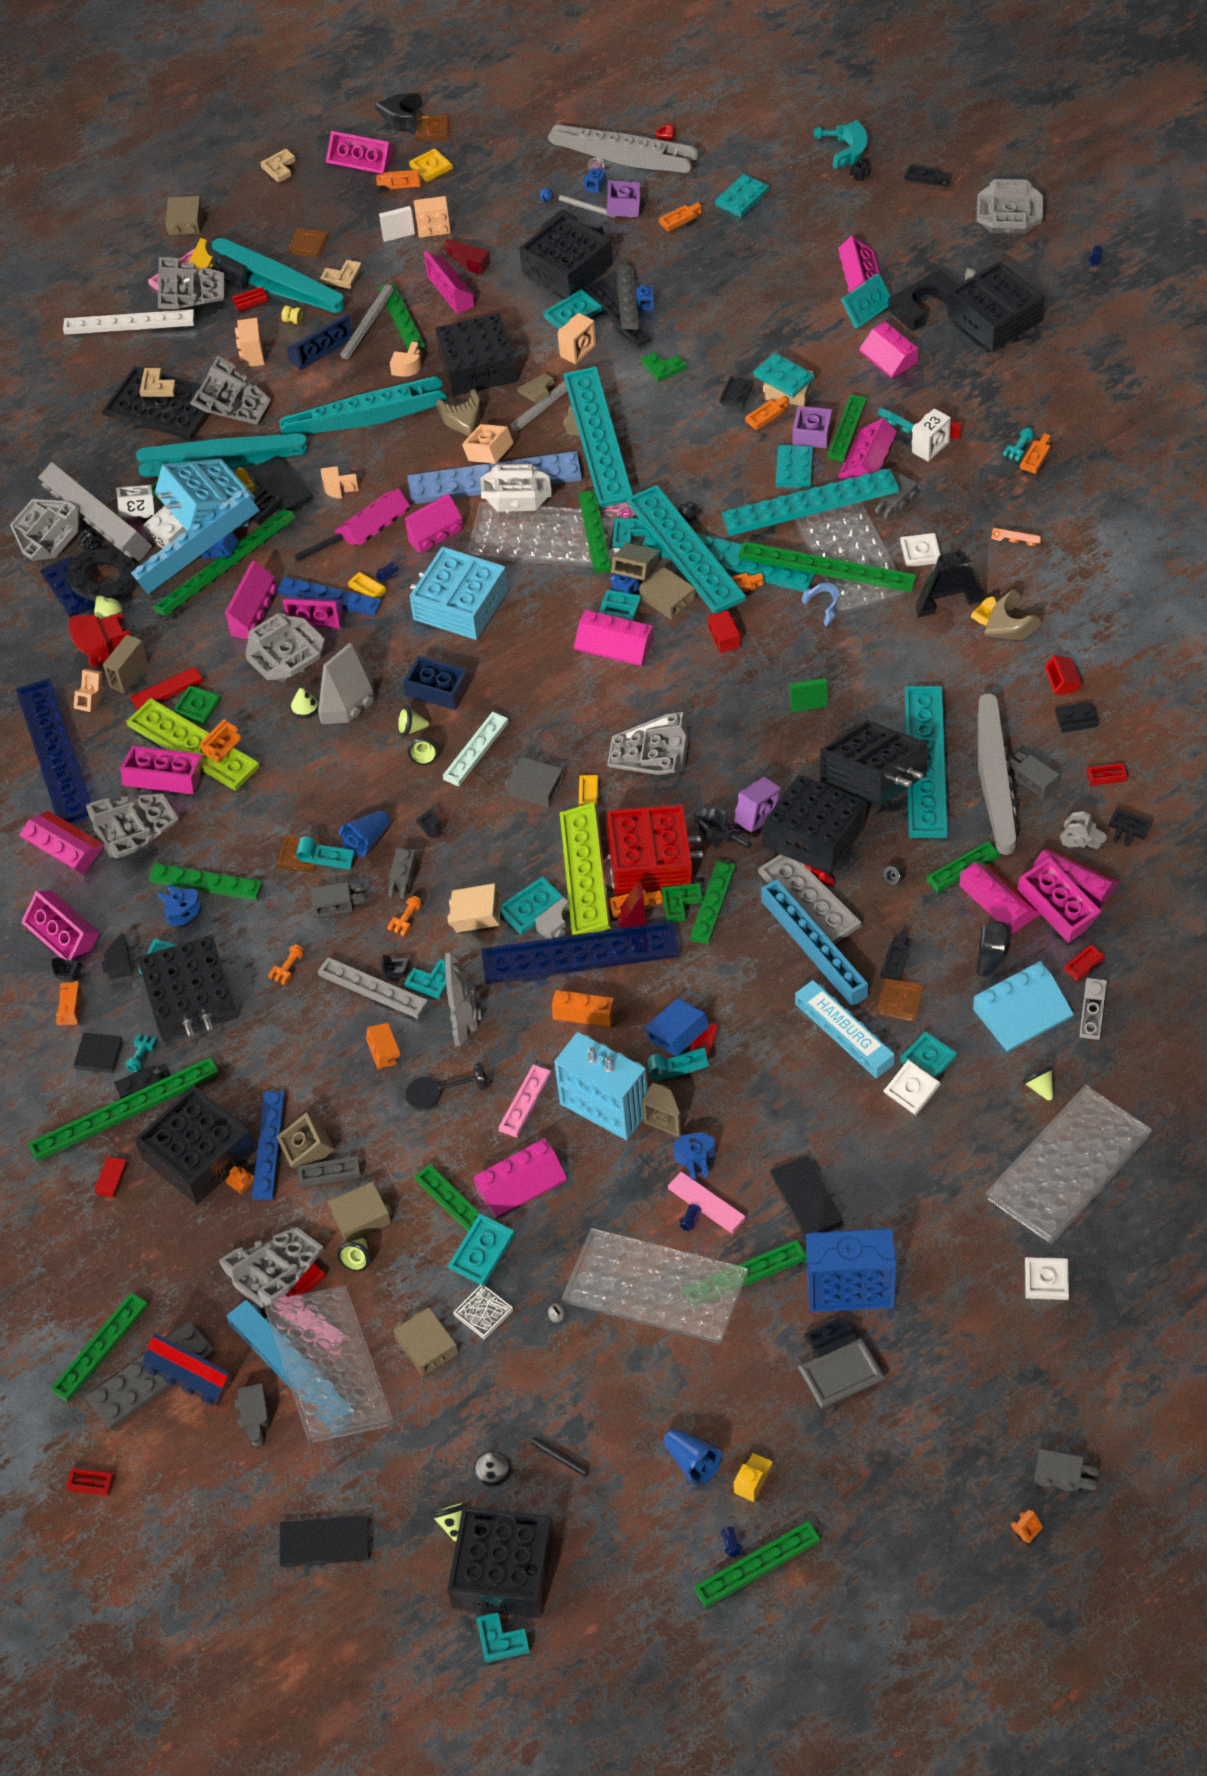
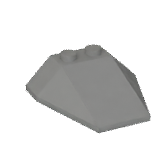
M32 499L10 524L22 553L32 561L56 558L78 532V508L68 501Z
M351 643L346 645L323 666L318 709L322 724L348 723L374 701L372 669Z

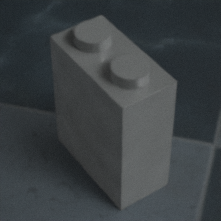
M521 757L519 762L514 765L511 777H508L505 787L507 788L508 796L549 808L564 780L562 768Z

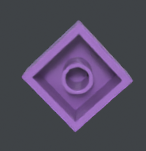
M608 181L606 215L638 217L640 182Z
M798 406L793 426V445L827 448L832 426V409Z
M763 777L753 782L748 788L741 790L738 795L739 800L735 809L734 822L751 833L764 825V819L779 801L781 788Z

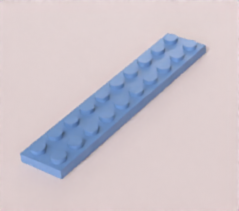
M577 451L503 461L496 464L490 463L407 475L411 505L434 502L446 494H449L452 499L481 495L480 478L486 473L491 472L492 468L496 465L532 464L538 471L550 477L551 485L580 481L582 479Z

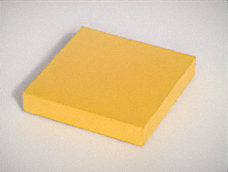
M435 148L409 161L410 167L414 170H419L420 176L426 182L453 169L452 164Z

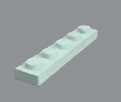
M492 712L443 774V779L456 786H460L507 726L508 718Z

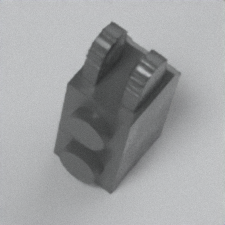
M396 848L389 875L388 897L393 898L395 890H400V898L405 899L407 891H411L417 868L415 850Z
M262 1384L238 1388V1397H234L236 1410H240V1416L237 1417L238 1428L243 1429L245 1436H248L251 1447L257 1449L263 1445L262 1433L267 1432L270 1428L266 1394Z

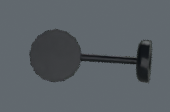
M481 1062L474 1065L475 1076L439 1085L436 1080L430 1077H419L413 1080L406 1089L405 1097L408 1104L416 1109H427L438 1101L441 1090L472 1081H477L480 1090L488 1089L483 1065Z

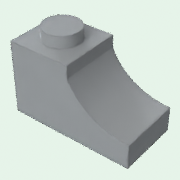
M564 897L535 919L537 931L552 944L563 938L565 933H567L564 919L570 913L569 901Z

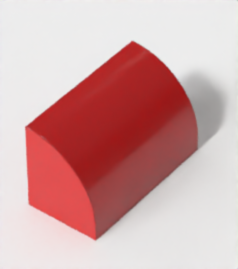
M1053 655L1044 666L1055 694H1070L1082 687L1072 658Z

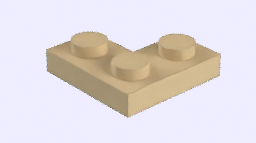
M284 149L260 162L261 167L279 183L291 176V171L286 166L295 162V156L287 149Z
M346 260L341 271L325 268L320 282L321 284L351 289L362 269V263Z
M144 368L140 395L141 397L174 396L176 382L175 380H161V368Z

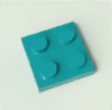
M925 1031L900 1057V1062L905 1064L910 1060L930 1076L937 1079L957 1058V1053Z

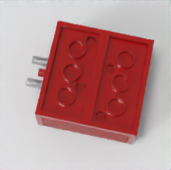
M683 805L607 811V840L615 895L629 894L637 882H641L642 890L645 889V891L650 892L662 891L661 887L691 884V858H702L703 851H693L695 850V845L689 844L701 842V837L687 836Z

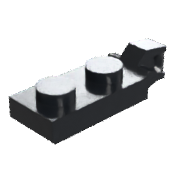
M909 165L904 175V180L948 186L950 174H944L940 172V169Z
M900 931L898 940H893L890 943L880 972V978L896 982L900 981L910 951V944H907L908 933Z
M162 1064L157 1067L146 1068L114 1082L120 1099L171 1075L167 1065Z

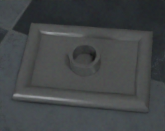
M862 1337L822 1357H816L797 1366L821 1409L886 1379Z

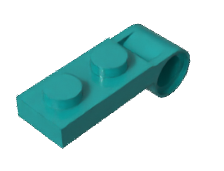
M301 837L296 851V858L303 862L351 870L354 850L318 845L310 837Z
M705 1048L666 1060L663 1055L654 1054L647 1061L650 1077L656 1081L709 1067Z

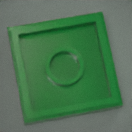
M826 678L789 684L791 712L827 707Z
M189 685L172 711L189 721L205 726L222 698L221 695Z

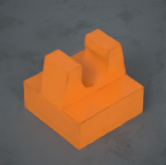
M234 1166L229 1171L230 1175L225 1179L226 1183L240 1194L254 1182V1176L241 1166Z
M1028 1510L1026 1513L1021 1512L1019 1514L1020 1520L1017 1523L1013 1522L1011 1527L1014 1532L1021 1536L1023 1541L1030 1543L1043 1526L1035 1512Z

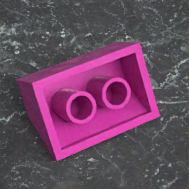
M886 321L871 330L859 349L864 356L891 378L918 363V348Z
M449 494L405 517L408 541L420 554L463 530L462 517Z
M283 599L286 616L303 618L312 627H341L344 614L341 600Z

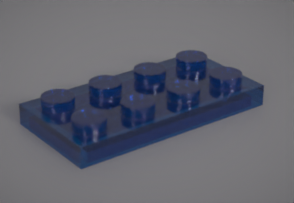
M72 556L40 570L42 577L70 618L94 608L96 601L79 596L70 588L67 579V568L73 560Z

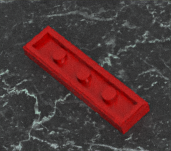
M194 666L134 694L130 698L136 709L139 710L150 698L160 703L187 690L189 685L194 687L202 683L203 678Z

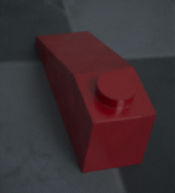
M445 239L446 253L468 272L483 275L491 263L489 250Z
M641 882L635 884L620 907L621 915L617 916L618 926L623 927L624 934L647 931Z

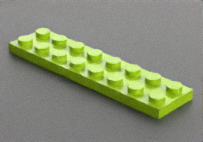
M151 698L126 721L127 726L167 750L202 754L201 771L235 791L260 768L259 762L235 748L219 763L203 755L200 742L209 733Z
M595 802L560 812L571 928L575 939L611 928L598 809Z

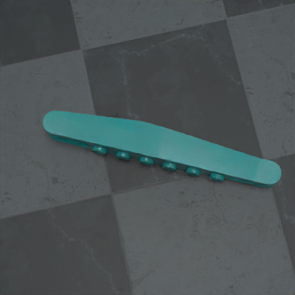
M224 238L213 240L212 248L219 252L215 257L216 264L218 265L220 262L218 256L223 254L247 266V269H245L247 282L258 288L263 287V290L316 306L333 313H339L344 310L345 305L341 293L279 262Z
M430 377L356 395L288 415L280 419L279 425L282 435L295 433L305 435L366 427L385 423L437 406L436 400L441 399L445 402L446 394L439 390L443 385L441 378Z
M301 433L224 438L141 448L136 452V458L140 462H146L138 468L139 474L144 477L159 476L162 464L222 459L232 470L263 463L276 455L279 458L304 454L307 451V441L305 435Z

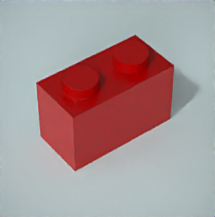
M728 610L707 616L708 629L719 653L740 648L742 634L740 629H736L735 618L730 616Z

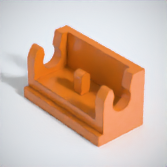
M223 719L200 742L203 755L219 763L242 740L241 735L236 733L238 729Z
M79 981L60 984L62 990H60L56 1024L77 1025L80 1015L82 989Z
M389 1023L367 1027L366 1040L377 1069L395 1065L397 1063L395 1058L400 1057V1051Z

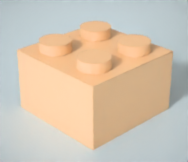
M445 196L414 200L419 238L451 233Z
M578 313L565 326L559 329L560 357L576 364L596 346L594 320Z
M257 318L238 320V327L235 328L236 337H239V339H236L237 349L241 350L239 351L240 361L244 362L245 367L264 365L262 339Z
M480 424L462 445L469 461L496 464L513 445V440L507 426Z

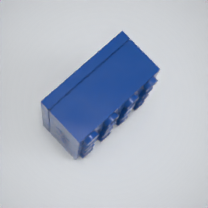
M857 1229L847 1232L837 1230L830 1233L812 1232L811 1234H806V1278L809 1313L894 1308L896 1262L892 1229Z

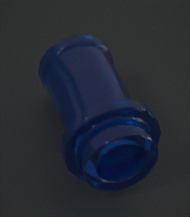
M1095 246L1092 254L1089 256V262L1092 266H1097L1102 261L1103 249L1100 246Z
M392 561L384 568L378 569L376 573L378 580L381 582L387 581L389 576L399 570L397 565L392 568L396 563Z
M690 1204L685 1216L680 1219V1227L683 1230L691 1231V1229L695 1228V1221L701 1212V1208L698 1205Z
M727 1527L728 1533L723 1528L720 1532L725 1544V1553L729 1557L740 1555L742 1546L737 1541L734 1527Z

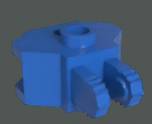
M170 884L167 886L170 893L169 896L162 891L158 893L159 898L166 904L164 913L167 922L171 926L185 925L200 912L201 901L198 900L199 893L195 889L181 890L180 888L176 889Z
M702 1132L680 1136L673 1143L675 1162L687 1167L691 1180L696 1178L695 1169L701 1168L703 1177H708L707 1163L715 1156L713 1137ZM695 1139L697 1142L690 1143L689 1141Z

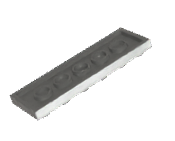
M190 1321L166 1338L205 1360L215 1354L211 1345ZM145 1354L86 1397L89 1404L110 1430L171 1387V1385L163 1381V1377L157 1374L152 1376L144 1370L142 1361Z

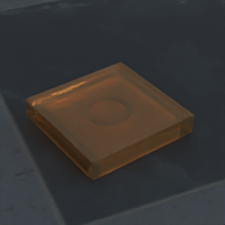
M447 115L416 117L417 142L448 140Z
M297 228L288 247V254L319 257L327 240L328 233Z
M285 835L276 864L277 869L314 873L316 864L303 862L296 858V851L301 837ZM312 838L316 841V844L322 845L321 839Z
M884 978L877 1014L916 1021L923 985Z

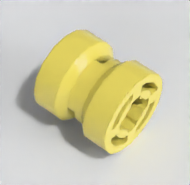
M284 306L282 321H292L294 324H300L303 319V309L297 307L293 309L291 306Z

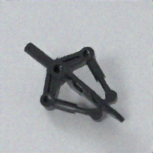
M706 808L703 811L698 810L692 813L695 822L698 823L699 830L704 833L706 839L712 842L713 846L719 847L722 839L727 842L735 841L747 849L752 846L750 841L739 836L742 826L737 823H727L728 812L725 810L719 811L716 808L708 810Z

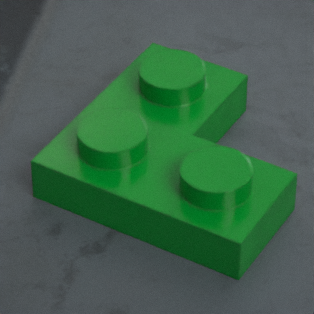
M652 352L641 358V363L657 382L687 369V364L679 355L663 361L656 352Z
M700 883L661 887L666 923L685 921L684 905L702 903Z

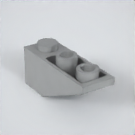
M1086 978L1079 1038L1100 1039L1107 980Z

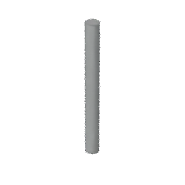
M564 195L559 196V201L606 215V208Z

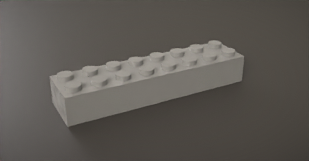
M52 462L38 477L43 481L41 485L45 489L50 491L60 501H68L78 508V516L116 548L124 552L126 556L131 559L134 557L140 561L151 549L152 545L135 529Z

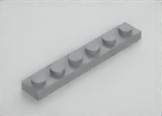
M329 957L318 970L320 977L417 1019L420 1018L428 1006V1000Z

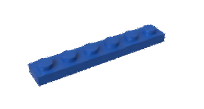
M285 576L277 589L278 594L294 598L341 600L343 609L374 617L382 605L381 599Z
M284 1091L264 1092L252 1192L253 1200H274L280 1147L277 1136L281 1133L285 1102Z

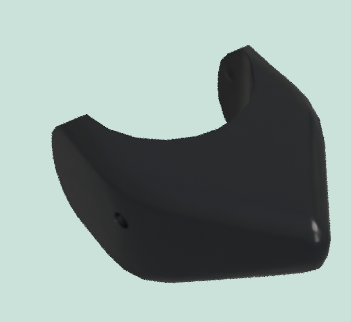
M397 94L375 104L376 110L395 130L414 131L417 128L416 117L408 112L421 108L422 98L419 94Z
M994 921L985 924L981 928L976 968L977 975L981 977L990 975L1007 956L1010 928L1006 923Z

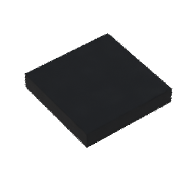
M83 1032L73 1065L74 1068L113 1073L122 1037Z

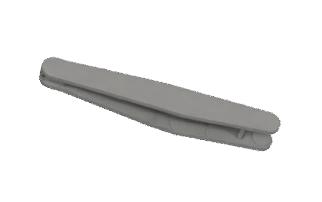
M555 125L548 135L549 141L554 145L567 147L634 168L687 173L692 167L690 161L696 160L699 156L697 149L692 146L623 133Z
M983 694L980 696L978 703V772L995 838L996 849L1003 855H1009L1015 850L1016 833L1013 817H1016V808L1011 803L1014 802V794L1009 788L1012 786L1011 776H1008L1007 746L1003 744L1005 743V732L1001 730L997 698L992 694Z

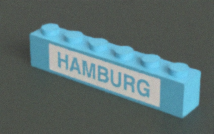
M812 980L795 993V1004L876 1079L894 1066L895 1054L893 1050L888 1046L886 1047L876 1034L869 1032L865 1024L857 1021L848 1009H844L835 997H831L822 985H818Z

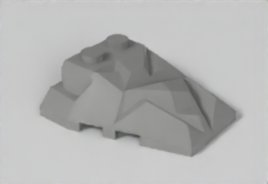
M159 257L158 308L178 309L224 300L223 272L206 267L199 269L193 263H189V265L180 263V259Z
M217 356L200 389L197 390L190 404L208 413L257 425L271 399L256 385L252 386L247 381L248 377L245 375L241 376L235 370L236 366L233 363Z
M163 794L140 795L138 799L128 800V797H121V801L111 802L110 798L86 804L89 817L93 822L94 832L100 842L104 844L103 847L108 855L114 858H120L136 852L179 822V818Z
M445 953L446 987L456 1047L461 1046L468 1039V1032L478 1029V1020H481V1009L477 1008V1004L481 1003L480 992H476L475 984L465 973L459 961L451 953Z
M296 1227L274 1235L273 1240L262 1244L261 1241H257L254 1243L255 1247L243 1251L242 1247L235 1249L221 1258L219 1262L225 1273L232 1278L234 1287L262 1308L287 1294L324 1249L322 1245Z

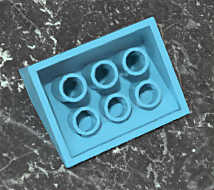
M1041 961L974 996L973 1010L1007 1052L1074 1015L1053 976Z

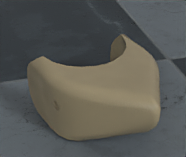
M475 389L470 390L471 397L469 401L462 405L450 406L441 399L436 400L437 409L444 424L467 436H470L475 431L481 417L480 402Z
M1011 590L994 605L984 634L992 638L1022 640L1039 628L1041 620L1037 615L1013 619L1011 616L1013 608L1020 601L1021 596L1016 590Z

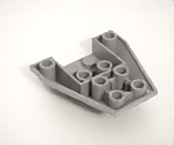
M684 713L666 714L612 736L608 767L656 775L683 770L688 747V734Z

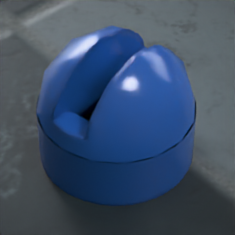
M548 188L540 190L541 201L545 203L551 201L552 190Z

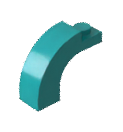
M858 120L844 126L842 137L850 147L835 154L832 164L835 169L845 167L847 164L850 166L851 164L854 165L856 161H861L864 156L867 134Z

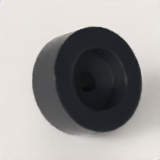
M893 865L884 870L883 878L887 884L896 885L902 882L904 873L899 866Z

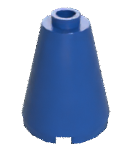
M377 811L342 825L339 829V836H342L344 839L342 842L343 846L346 849L354 850V856L360 855L364 857L390 826V817L383 811Z
M680 1429L670 1430L664 1437V1446L693 1485L699 1486L697 1484L699 1482L707 1483L718 1472L721 1466L718 1463L719 1459H723V1453L718 1447Z

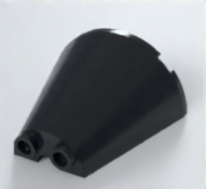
M950 552L937 558V562L916 602L918 618L935 614V608L931 601L934 599L962 592L969 605L983 602L986 599L972 561L966 556L965 552Z

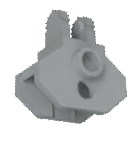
M1084 811L1072 813L1064 822L1065 830L1060 834L1062 844L1069 848L1079 846L1084 848L1087 845L1091 848L1093 847V849H1098L1102 845L1101 843L1107 840V835L1096 829V824L1093 823L1091 815Z

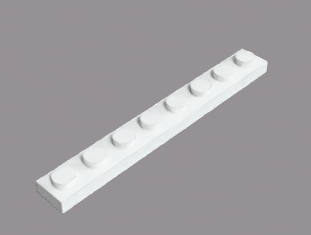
M192 309L64 318L63 331L65 335L194 326L195 314Z

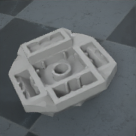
M994 179L977 196V222L981 223L990 233L1027 234L1036 225L1042 223L1043 196L1032 187L1028 180Z
M277 613L249 631L246 659L266 680L285 682L299 672H304L307 667L319 660L326 643L325 639L305 619Z

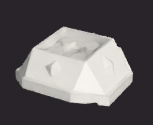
M532 464L496 465L492 468L491 472L486 473L480 478L481 498H485L497 512L536 511L547 497H551L550 477L538 471Z

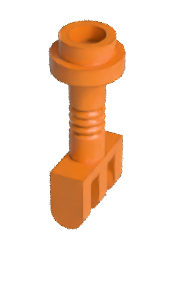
M416 896L408 898L406 901L408 907L400 919L393 917L387 929L389 931L394 929L396 934L401 932V936L405 937L411 929V925L407 921L415 909L419 910L421 908L422 901Z
M297 944L290 947L289 952L291 954L283 966L280 968L275 965L270 971L268 978L272 980L275 978L276 982L279 983L281 981V984L284 986L288 984L292 978L288 970L297 958L301 959L304 955V949Z

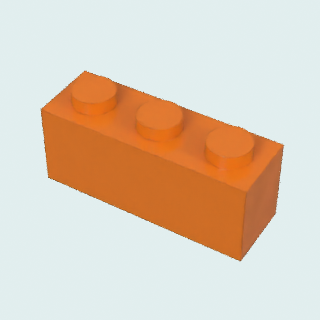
M555 990L551 1005L554 1020L611 1027L615 1012L613 998Z

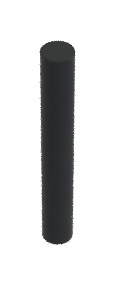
M339 533L294 555L296 561L302 560L343 540V537Z
M533 1437L531 1440L533 1446L583 1477L588 1474L589 1469L539 1438Z

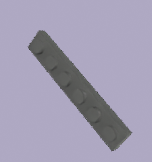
M616 264L621 328L638 330L639 321L633 266Z

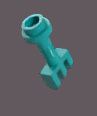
M837 125L836 130H821V127L814 128L813 136L817 139H821V136H837L838 141H845L842 137L845 125Z
M1030 428L1023 429L1020 432L1021 438L1015 447L1008 445L1003 456L1007 457L1009 455L1010 459L1013 460L1015 458V461L1020 462L1024 456V451L1021 449L1027 441H1032L1034 438L1033 430Z
M143 1034L137 1035L134 1040V1046L138 1049L134 1057L128 1058L126 1062L128 1071L136 1073L141 1069L142 1063L140 1061L146 1050H154L158 1041L157 1037H152L150 1041V1036L145 1035L144 1039Z

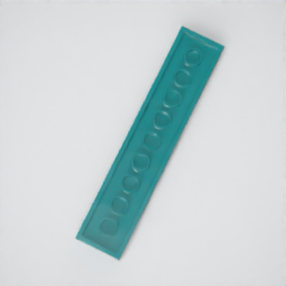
M595 366L564 373V381L599 508L627 503V498L633 495L597 368Z
M882 469L871 474H863L859 477L847 478L844 481L832 482L828 485L813 487L805 491H797L790 495L763 500L751 505L747 504L736 509H728L721 512L728 535L732 536L898 493L899 488L891 470Z
M658 485L627 498V504L689 583L695 587L696 592L714 614L746 601L745 594Z
M649 532L642 546L660 550L659 557L670 559ZM697 534L728 574L740 575L747 573L748 575H756L761 573L765 583L802 592L811 587L816 576L813 573L739 559L742 544Z
M905 686L906 735L927 742V776L907 788L909 838H947L942 686Z

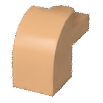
M412 342L407 353L394 351L390 361L392 375L411 376L422 368V352L419 350L418 342Z
M338 466L321 469L324 491L329 496L342 498V493L359 491L356 474L339 476Z
M90 669L82 670V686L75 691V709L91 712L98 707L104 693V687H101L102 672Z

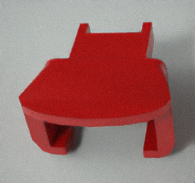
M122 613L103 619L96 617L95 614L77 615L70 618L69 632L71 639L81 652L88 654V663L91 668L102 666L125 636H130L129 630L125 631V627L119 624L124 622Z

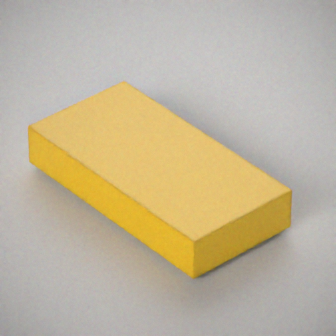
M361 572L348 582L350 588L365 596L379 599L386 592L385 586Z
M579 775V807L595 802L598 809V775Z

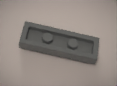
M358 1156L297 1166L300 1188L361 1177Z

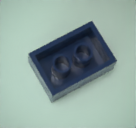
M418 656L403 684L406 696L455 710L470 682L468 669Z

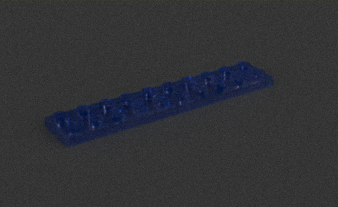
M48 678L16 688L56 816L68 823L88 817L86 804L91 803L51 679Z
M673 921L481 948L486 985L679 957Z

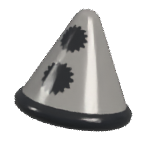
M498 1451L485 1452L474 1463L476 1478L486 1485H497L503 1482L508 1477L511 1469L509 1459Z

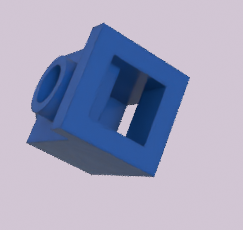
M591 168L588 174L583 177L584 190L599 193L607 182L606 171L602 168Z
M642 285L636 288L638 311L654 310L652 286ZM640 301H650V303L641 304Z
M614 574L611 578L612 591L635 594L639 590V579Z

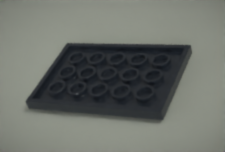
M136 366L131 369L102 410L104 416L189 440L193 438L209 415L208 412L190 404L197 390L200 389L201 384L162 374L161 380H175L174 396L141 397L140 388L144 369Z

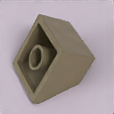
M652 1083L642 1100L643 1122L680 1137V1112L671 1090L664 1085Z
M307 1112L277 1136L287 1161L292 1168L318 1163L335 1150L321 1120Z

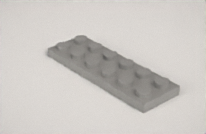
M780 854L758 868V873L768 883L777 879L833 944H836L861 927V921L810 870L805 868L803 863Z

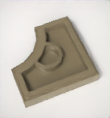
M544 373L520 386L517 390L522 396L537 403L549 396L548 388L555 382L552 377Z

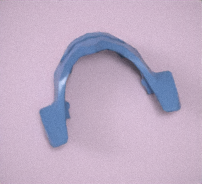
M820 583L812 590L809 588L804 591L802 602L807 604L814 595L824 591L830 592L834 601L825 611L824 625L828 626L835 617L833 610L839 598V590L831 583Z

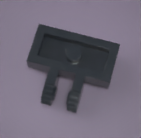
M1117 808L1109 821V827L1117 829L1113 841L1117 843L1121 838L1122 832L1128 834L1124 840V846L1128 847L1134 836L1144 840L1152 827V821Z

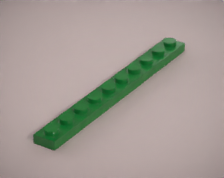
M285 509L281 510L237 543L231 556L217 558L153 606L155 612L164 616L171 614L176 607L184 604L189 597L199 593L201 588L211 584L213 579L224 574L229 567L236 565L241 558L249 555L257 546L264 544L265 540L270 536L276 535L282 527L289 525L290 521L295 518L294 513Z
M743 542L739 552V559L911 593L916 582L915 574L750 542Z
M211 1057L27 1144L35 1161L38 1162L176 1097L193 1086L197 1087L220 1076Z

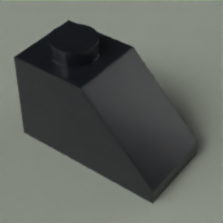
M123 933L103 953L105 961L101 962L104 973L108 974L110 980L132 975L128 944Z

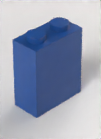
M677 998L645 1027V1031L650 1042L677 1057L709 1028L707 1015L703 1010H698L689 1002H684Z

